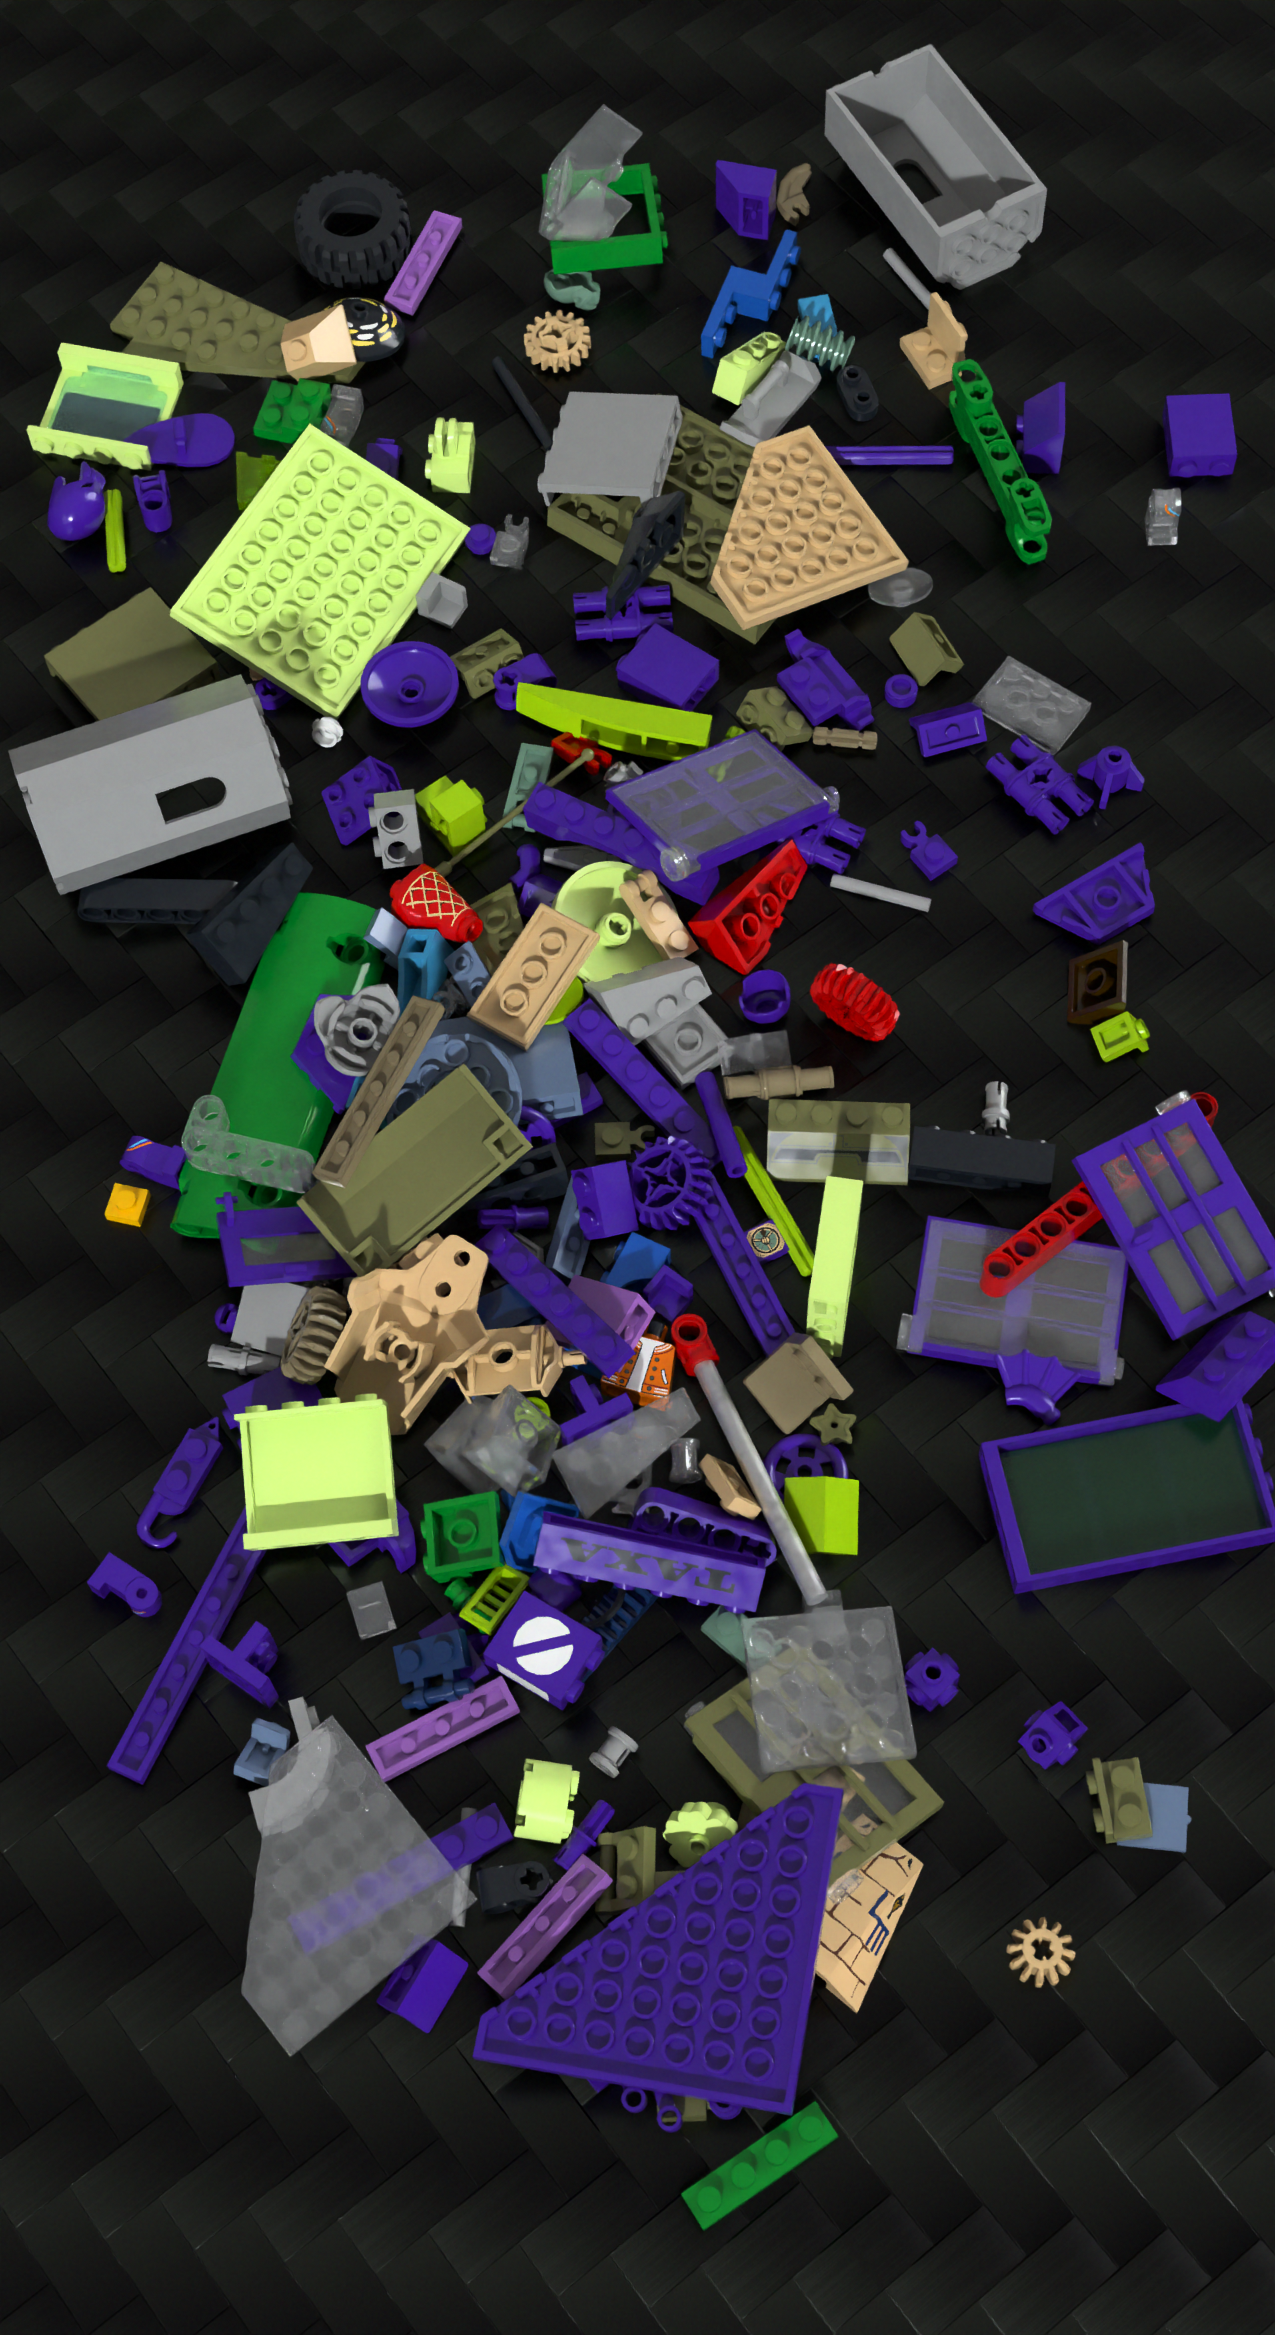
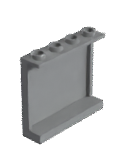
M569 392L566 404L562 405L560 410L559 426L555 427L553 431L551 450L546 452L544 472L540 473L538 477V490L543 494L546 506L551 505L555 493L640 496L642 508L652 498L660 496L683 420L678 396Z

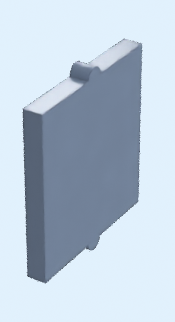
M1143 1783L1153 1836L1118 1841L1117 1845L1186 1852L1187 1824L1191 1822V1817L1188 1815L1189 1787Z

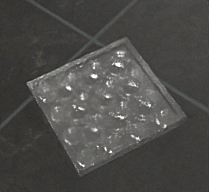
M892 1606L742 1619L740 1625L762 1773L905 1760L916 1757L917 1750Z

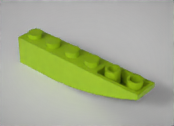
M518 682L517 712L561 732L572 733L576 738L584 737L596 741L598 745L646 757L678 761L707 749L709 745L712 715Z

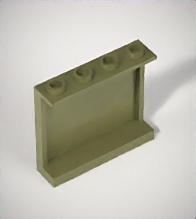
M151 587L142 593L134 595L128 602L115 610L109 611L103 618L89 627L81 629L77 635L63 644L55 646L49 653L44 655L50 674L53 677L57 675L96 721L222 680L217 661L186 626L170 617V608Z

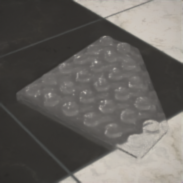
M332 1715L270 1765L269 1788L261 1834L260 1858L257 1865L254 1888V1905L246 1950L245 1975L243 1976L241 1989L243 1996L290 2057L296 2054L478 1900Z

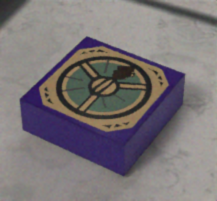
M773 1219L744 1232L760 1265L781 1257L790 1250Z

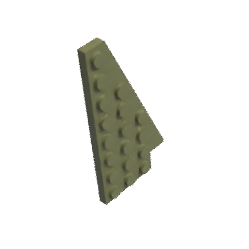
M163 262L159 263L110 324L112 333L130 341L122 351L124 354L179 363L180 370L296 380L287 372L280 344L284 325L292 321ZM357 362L356 365L324 375L312 381L349 384L365 362Z

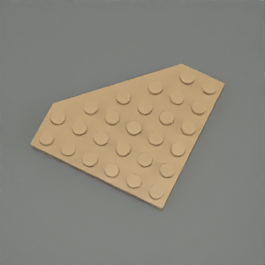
M809 425L756 444L710 584L742 630L904 571L909 561Z

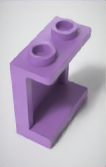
M574 1275L568 1285L571 1291L634 1350L655 1314V1311L639 1293L579 1275ZM548 1320L545 1324L558 1346H562L563 1349L578 1350ZM624 1365L616 1372L620 1373Z

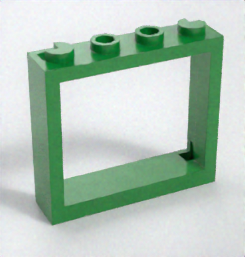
M649 163L542 174L544 206L554 275L663 263L662 248H667L668 246L667 234L664 231L663 212H661L657 176H651ZM644 194L650 233L563 242L558 202Z

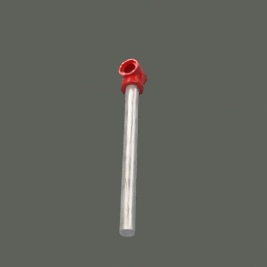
M696 1314L681 1315L675 1319L671 1328L672 1345L676 1348V1357L680 1359L689 1376L697 1377L807 1604H818L825 1600L828 1594L716 1369L720 1358L708 1336L706 1322ZM693 1335L697 1337L695 1340L692 1341L682 1339L684 1336Z

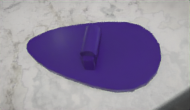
M198 413L179 416L145 426L133 432L123 442L147 446L152 463L184 467H207L219 464L228 458L234 449L235 435L232 427L223 418L214 414Z

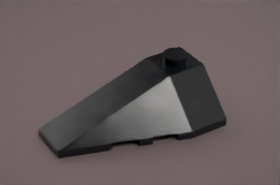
M677 491L652 498L644 508H639L635 513L630 532L606 595V617L610 620L613 619L683 538L685 493Z

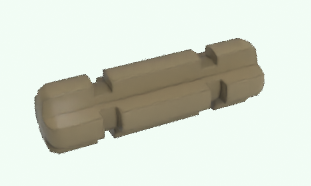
M815 727L813 731V743L816 745L831 743V746L848 748L862 746V749L874 750L877 747L878 735L876 732L864 731V733H859V730L838 728L828 730L827 727Z

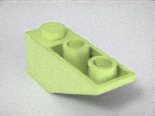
M763 332L721 358L712 393L736 405L741 404L745 396L752 393L771 371L772 365L780 359L782 352L785 350L786 342L782 341L774 333Z

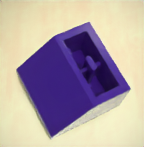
M717 160L716 208L738 235L768 240L776 214L777 170Z

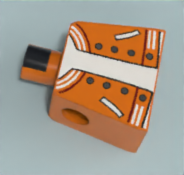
M650 1321L644 1335L641 1336L634 1348L636 1354L625 1363L621 1372H615L609 1379L603 1374L600 1381L603 1395L616 1398L627 1393L629 1399L634 1404L668 1413L676 1362V1348L674 1345L664 1342L668 1331L666 1325L657 1321Z

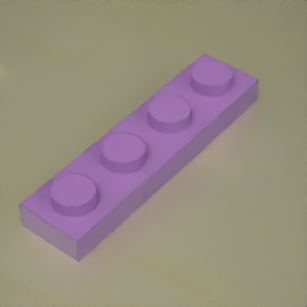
M433 211L384 298L387 306L410 315L415 313L462 228L461 218Z
M500 1676L475 1689L473 1693L463 1695L461 1700L449 1702L365 1747L384 1783L520 1713L504 1678Z
M582 1854L477 1974L505 2000L510 1998L613 1882L612 1878L586 1855Z

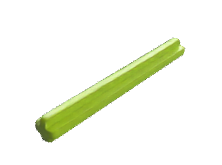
M734 1126L733 1129L748 1168L744 1174L768 1218L770 1220L773 1219L790 1249L788 1253L800 1274L804 1277L810 1276L813 1271L815 1257L741 1127Z

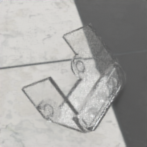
M603 104L557 155L549 169L538 230L539 234L549 241H600L602 238L607 239L614 231L618 221L632 207V203L607 187V185L611 181L616 182L620 178L624 170V166H622L623 155L642 136V131Z

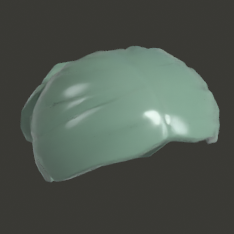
M553 269L545 273L544 286L546 292L555 301L561 303L575 302V307L587 311L597 307L600 297V286L597 282L592 281V273L583 271L554 275Z

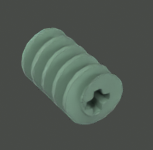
M808 315L800 322L797 316L785 344V350L788 351L795 344L797 356L808 350V361L819 355V366H822L827 360H831V371H834L839 365H842L843 370L854 345L855 336H850L846 342H843V331L840 330L832 337V326H827L821 332V321L817 320L810 327Z

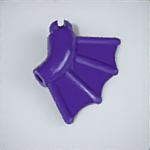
M1027 1348L1013 1356L1000 1355L999 1353L994 1355V1360L1005 1386L1006 1404L1024 1406L1037 1419L1040 1417L1045 1425L1054 1423L1061 1416L1060 1410L1054 1405L1081 1377L1080 1373L1072 1372L1063 1367L1055 1355L1052 1357H1038L1030 1353Z

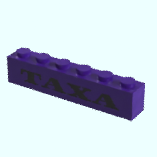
M543 1511L533 1559V1566H538L541 1571L548 1574L559 1575L561 1572L576 1574L578 1579L586 1582H598L599 1579L613 1582L614 1586L624 1590H634L635 1587L648 1589L653 1595L658 1597L671 1598L672 1595L686 1597L689 1602L701 1606L709 1605L710 1602L724 1605L726 1610L734 1613H745L746 1610L756 1612L766 1571L764 1557Z

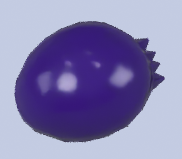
M85 461L81 463L79 481L66 484L65 478L59 476L55 479L48 508L47 525L50 531L61 540L75 541L94 534L105 517L103 487L106 483L105 478L97 470L95 471L93 467L90 469V466Z

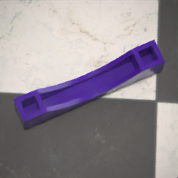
M538 782L523 807L529 828L556 840L578 842L598 848L631 863L643 871L649 869L656 875L657 880L672 892L702 906L706 904L720 879L718 866L688 879L629 821L541 782ZM678 844L691 858L701 854Z

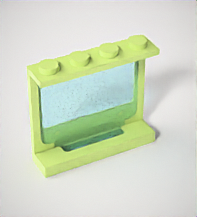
M61 343L58 355L62 371L40 426L28 425L27 428L33 450H38L42 453L66 455L74 459L82 458L98 461L102 464L110 463L127 466L131 469L151 471L154 463L151 462L148 447L123 442V440L145 426L171 419L184 384L179 363Z

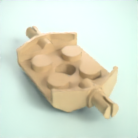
M546 1324L486 1330L490 1341L459 1367L453 1368L447 1377L455 1378L469 1404H473L471 1396L540 1390L543 1397H547L561 1375L563 1368L570 1365H587V1358L579 1350L564 1351L562 1346H558ZM501 1353H513L509 1361L502 1364L495 1362Z

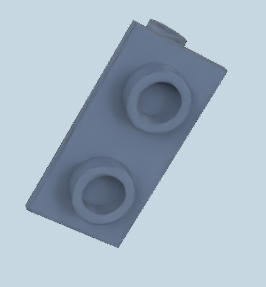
M468 940L443 961L472 1008L492 976L471 941Z

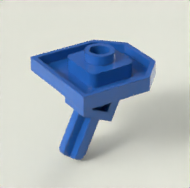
M512 1484L510 1487H504L501 1491L502 1501L510 1515L505 1522L506 1526L499 1545L508 1566L535 1573L539 1567L533 1566L534 1551L543 1511L577 1518L581 1508L572 1504L522 1492L519 1486Z

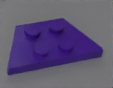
M1141 842L1036 902L1033 906V912L1096 945L1102 944L1153 914L1155 909L1153 893L1149 887V872L1144 861V846Z
M319 994L290 1057L300 1070L308 1074L309 1080L318 1091L321 1089L334 1104L333 1110L341 1115L345 1110L356 1076L345 1075L337 1071L327 1061L324 1045L314 1026V1009L316 1002L325 997L339 996L344 1000H350L355 995ZM361 1032L356 1036V1038L363 1041L367 1037V1035Z

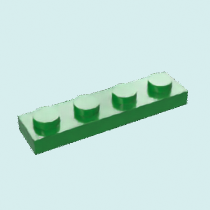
M814 2101L681 2193V2196L703 2231H705L837 2139L838 2134L817 2102Z

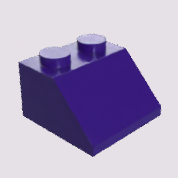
M1058 382L1026 400L1022 415L1016 416L1015 433L1021 434V440H1016L1015 450L1026 473L1059 474L1065 437V382Z

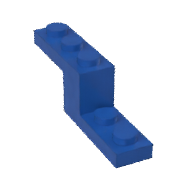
M785 230L766 275L731 266L701 334L702 356L713 358L717 348L723 347L727 335L726 327L728 324H733L736 313L768 321L772 310L778 309L781 301L780 291L782 287L786 288L791 277L790 268L792 264L796 265L800 257L801 247L797 246V232Z

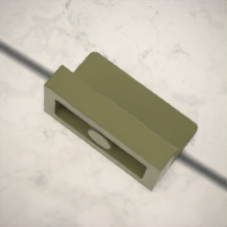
M914 612L890 636V642L920 686H925L940 670L956 673L964 665L933 616Z

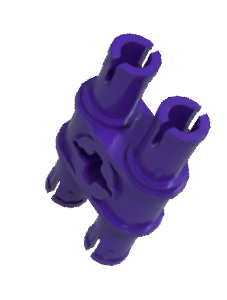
M669 584L639 587L622 607L625 617L622 616L620 609L612 620L607 618L606 615H604V618L575 620L577 641L606 638V641L613 642V639L639 637L643 632H648L655 623L673 633L672 612L643 614V612L639 611L642 610V607L671 605ZM608 586L601 588L602 591L573 593L574 613L603 611V613H606Z
M1026 735L1020 736V739L1017 738L1012 744L1010 751L1019 757L1028 766L1027 768L1018 771L1000 752L996 753L998 759L992 756L986 764V769L1004 785L1005 793L1025 808L1027 815L1036 816L1053 834L1063 830L1069 818L1051 803L1052 800L1061 798L1077 816H1082L1084 812L1086 813L1094 803V800L1089 798L1075 784L1074 775L1067 773L1055 762L1052 754L1043 753Z
M793 796L767 806V808L778 811L788 817L811 807L803 799L800 800ZM837 813L773 843L779 847L786 840L792 839L807 864L818 863L842 875L844 872L843 867H847L850 855L826 845L825 841L827 838L834 837L854 848H858L860 846L859 842L863 841L866 829L840 818V814ZM759 814L758 820H755L762 827L776 822L765 817L763 814Z

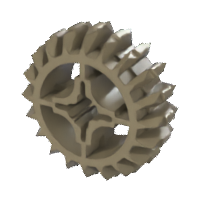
M315 1286L302 1298L301 1304L297 1307L296 1314L287 1331L288 1334L281 1353L280 1365L284 1376L294 1382L312 1386L325 1374L327 1368L324 1365L344 1329V1322L347 1318L346 1311L348 1308L344 1296L329 1288Z

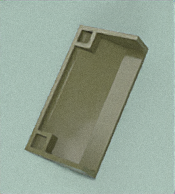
M462 1063L374 1136L345 1188L320 1181L300 1197L296 1203L358 1277H361L375 1270V1268L387 1269L533 1146L467 1066Z

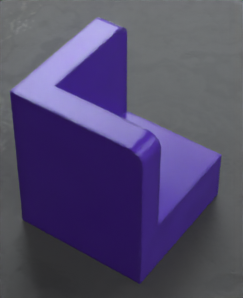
M664 1264L644 1288L642 1295L643 1299L655 1311L654 1315L672 1327L675 1319L681 1316L693 1302V1285Z

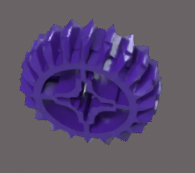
M671 1135L668 1139L658 1136L655 1144L645 1142L644 1152L634 1150L637 1159L635 1162L626 1163L630 1168L628 1176L637 1220L641 1221L642 1225L658 1231H665L666 1228L677 1231L679 1223L689 1225L690 1215L700 1217L698 1207L700 1204L709 1205L704 1196L706 1193L713 1192L712 1187L707 1182L715 1178L712 1172L708 1170L712 1164L704 1157L703 1150L694 1146L687 1139H680L677 1136ZM661 1180H664L668 1183L671 1182L672 1184H674V1186L671 1187L667 1184L664 1185L663 1183H661Z

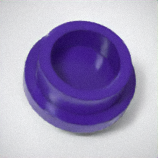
M475 524L469 527L471 529L464 538L468 549L478 555L490 552L496 543L494 529L486 524Z

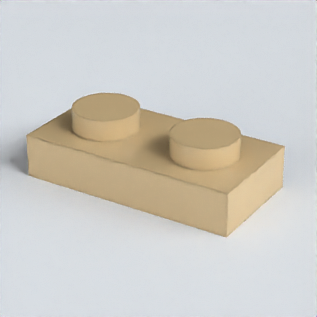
M706 1454L698 1465L707 1477L705 1480L706 1484L721 1498L719 1502L721 1507L733 1516L741 1514L754 1520L762 1508L735 1468L714 1456Z

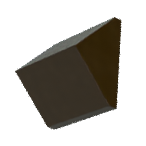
M1122 940L1069 960L1068 1022L1099 1025L1124 1013L1127 992L1128 942Z

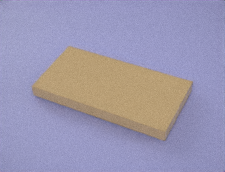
M540 903L468 1012V1019L527 1052L600 940L599 933Z

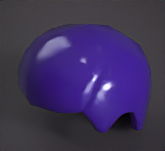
M772 969L758 970L743 980V990L741 996H739V1004L743 1015L748 1020L760 1024L778 1021L787 1013L791 1004V992L789 984L782 973Z

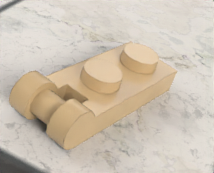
M646 869L637 875L636 880H628L619 886L622 898L663 961L679 956L685 958L699 949L659 888L657 877L651 870ZM642 891L648 898L645 902L640 897Z

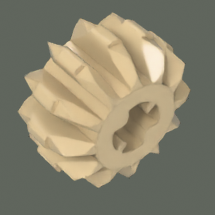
M1040 1917L1037 1929H1035L1029 1919L1023 1922L1025 1933L1014 1929L1011 1937L1018 1944H1009L1006 1949L1008 1954L1019 1956L1010 1962V1968L1015 1970L1023 1966L1024 1971L1020 1976V1980L1026 1982L1030 1974L1035 1975L1034 1983L1035 1987L1041 1988L1043 1985L1044 1975H1046L1048 1981L1053 1986L1059 1982L1057 1972L1062 1975H1068L1071 1970L1064 1961H1070L1075 1958L1074 1951L1063 1948L1071 1943V1936L1065 1935L1060 1938L1057 1936L1062 1927L1058 1922L1054 1924L1051 1931L1046 1929L1047 1920L1045 1917ZM1040 1944L1048 1948L1046 1956L1049 1959L1046 1960L1045 1956H1043L1041 1961L1033 1956L1035 1948L1032 1945H1035L1036 1949L1039 1948Z

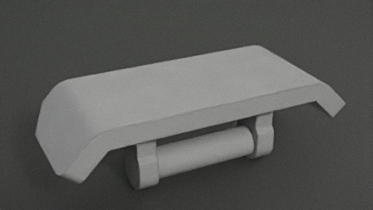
M784 350L780 359L772 365L771 371L751 394L745 396L742 400V405L728 421H722L719 429L753 447L758 443L774 438L818 387L822 377L816 364L808 361L801 355L797 356L792 350Z

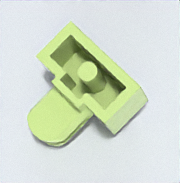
M437 417L434 434H429L428 450L429 453H432V458L426 459L425 476L426 479H431L433 492L470 493L476 444L473 423L457 422V418H450L449 422H445L444 418Z

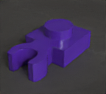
M920 821L914 823V831L918 834L917 836H910L905 830L901 831L900 840L902 844L907 848L913 849L910 852L911 860L930 881L957 864L958 856L938 834L928 838L926 827Z

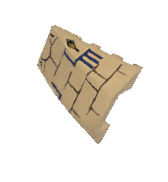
M861 1815L851 1823L863 1838L877 1828L864 1815ZM842 1830L837 1833L833 1860L854 1845ZM897 1842L857 1872L851 1871L828 1889L815 1973L827 1982L826 1988L855 2013L859 2011L924 1865Z

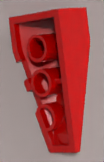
M792 839L786 840L718 893L688 922V925L706 952L742 975H747L768 953L771 943L768 941L774 929L780 927L783 921L782 911L787 901L793 899L808 867Z

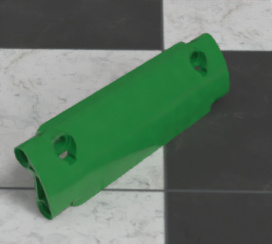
M298 893L284 917L283 925H281L280 929L276 930L262 954L179 1177V1189L182 1196L179 1199L170 1223V1227L174 1231L188 1237L220 1238L216 1214L224 1212L223 1204L216 1205L215 1198L223 1197V1192H231L232 1196L238 1197V1203H233L234 1211L299 1207L296 1202L306 1192L334 1113L332 1108L334 1104L321 1089L318 1091L310 1082L308 1074L300 1070L290 1056L319 994L355 995L359 990L367 986L380 983L385 968V962L381 958L382 951L363 939L377 909L352 900L325 894ZM343 945L344 947L339 957L336 954L338 946ZM251 1186H257L252 1199L248 1192ZM281 1236L240 1239V1242L258 1254L273 1256L276 1253Z

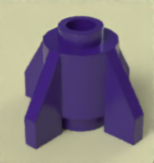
M1119 746L1105 747L1097 755L1080 763L1076 776L1093 780L1094 777L1095 783L1103 791L1099 805L1101 809H1106L1109 794L1123 788L1125 784V788L1140 792L1144 784V778L1132 763L1130 754Z

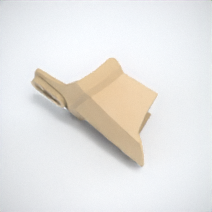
M449 1235L434 1251L409 1270L375 1268V1270L367 1275L354 1278L351 1281L347 1300L352 1314L324 1365L325 1368L333 1372L337 1377L334 1390L341 1403L355 1402L356 1395L377 1394V1399H383L388 1402L390 1434L400 1435L407 1433L451 1370L459 1367L490 1341L477 1314L480 1290L489 1262L488 1255L484 1251L458 1235ZM462 1252H467L470 1256V1261L465 1266H459V1255ZM444 1283H448L451 1287V1292L447 1297L442 1296L440 1293V1287Z

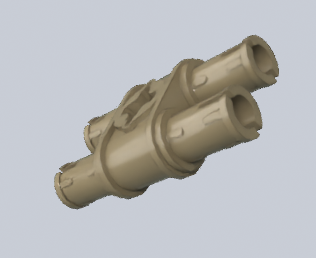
M796 1065L759 1068L752 1075L723 1077L724 1093L726 1099L756 1096L761 1100L799 1097L806 1090L834 1088L832 1066L801 1069L800 1066L797 1067Z

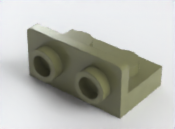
M499 629L452 655L450 658L457 669L458 676L465 681L469 695L475 699L495 688L493 679L496 671L522 660L524 656L519 642L503 629Z
M1138 1757L1102 1763L1100 1758H1093L1092 1770L1086 1771L1089 1794H1097L1099 1808L1093 1809L1096 1832H1104L1106 1844L1152 1837L1153 1832Z

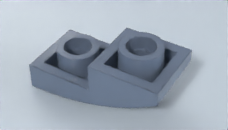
M381 907L374 912L363 939L384 952L386 956L383 961L398 970V956L408 928Z

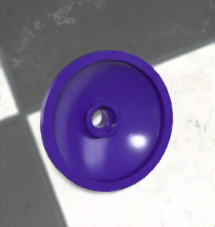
M405 641L385 647L368 661L361 676L360 687L363 701L375 717L393 726L417 727L437 720L450 709L458 694L459 679L453 661L444 651L428 643ZM410 695H416L415 697L408 698Z

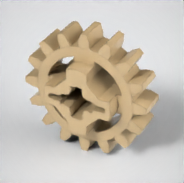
M561 310L557 311L556 316L545 312V319L542 320L536 316L534 318L535 325H527V334H524L526 356H531L533 365L541 362L542 370L545 371L551 366L554 373L558 372L559 367H564L566 371H570V364L573 363L576 366H580V357H588V349H591L589 327L584 326L582 318L574 320V313L570 312L565 317L562 316Z

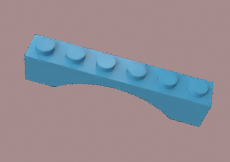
M437 929L407 930L398 956L397 1000L400 1007L399 1018L413 995L435 1002L439 1000L449 971L443 960L455 952V950ZM356 1076L345 1106L347 1110L367 1076ZM386 1116L379 1129H384L388 1125Z

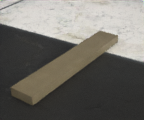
M414 995L411 997L315 1166L312 1174L318 1180L342 1188L347 1186L446 1010L441 1003Z

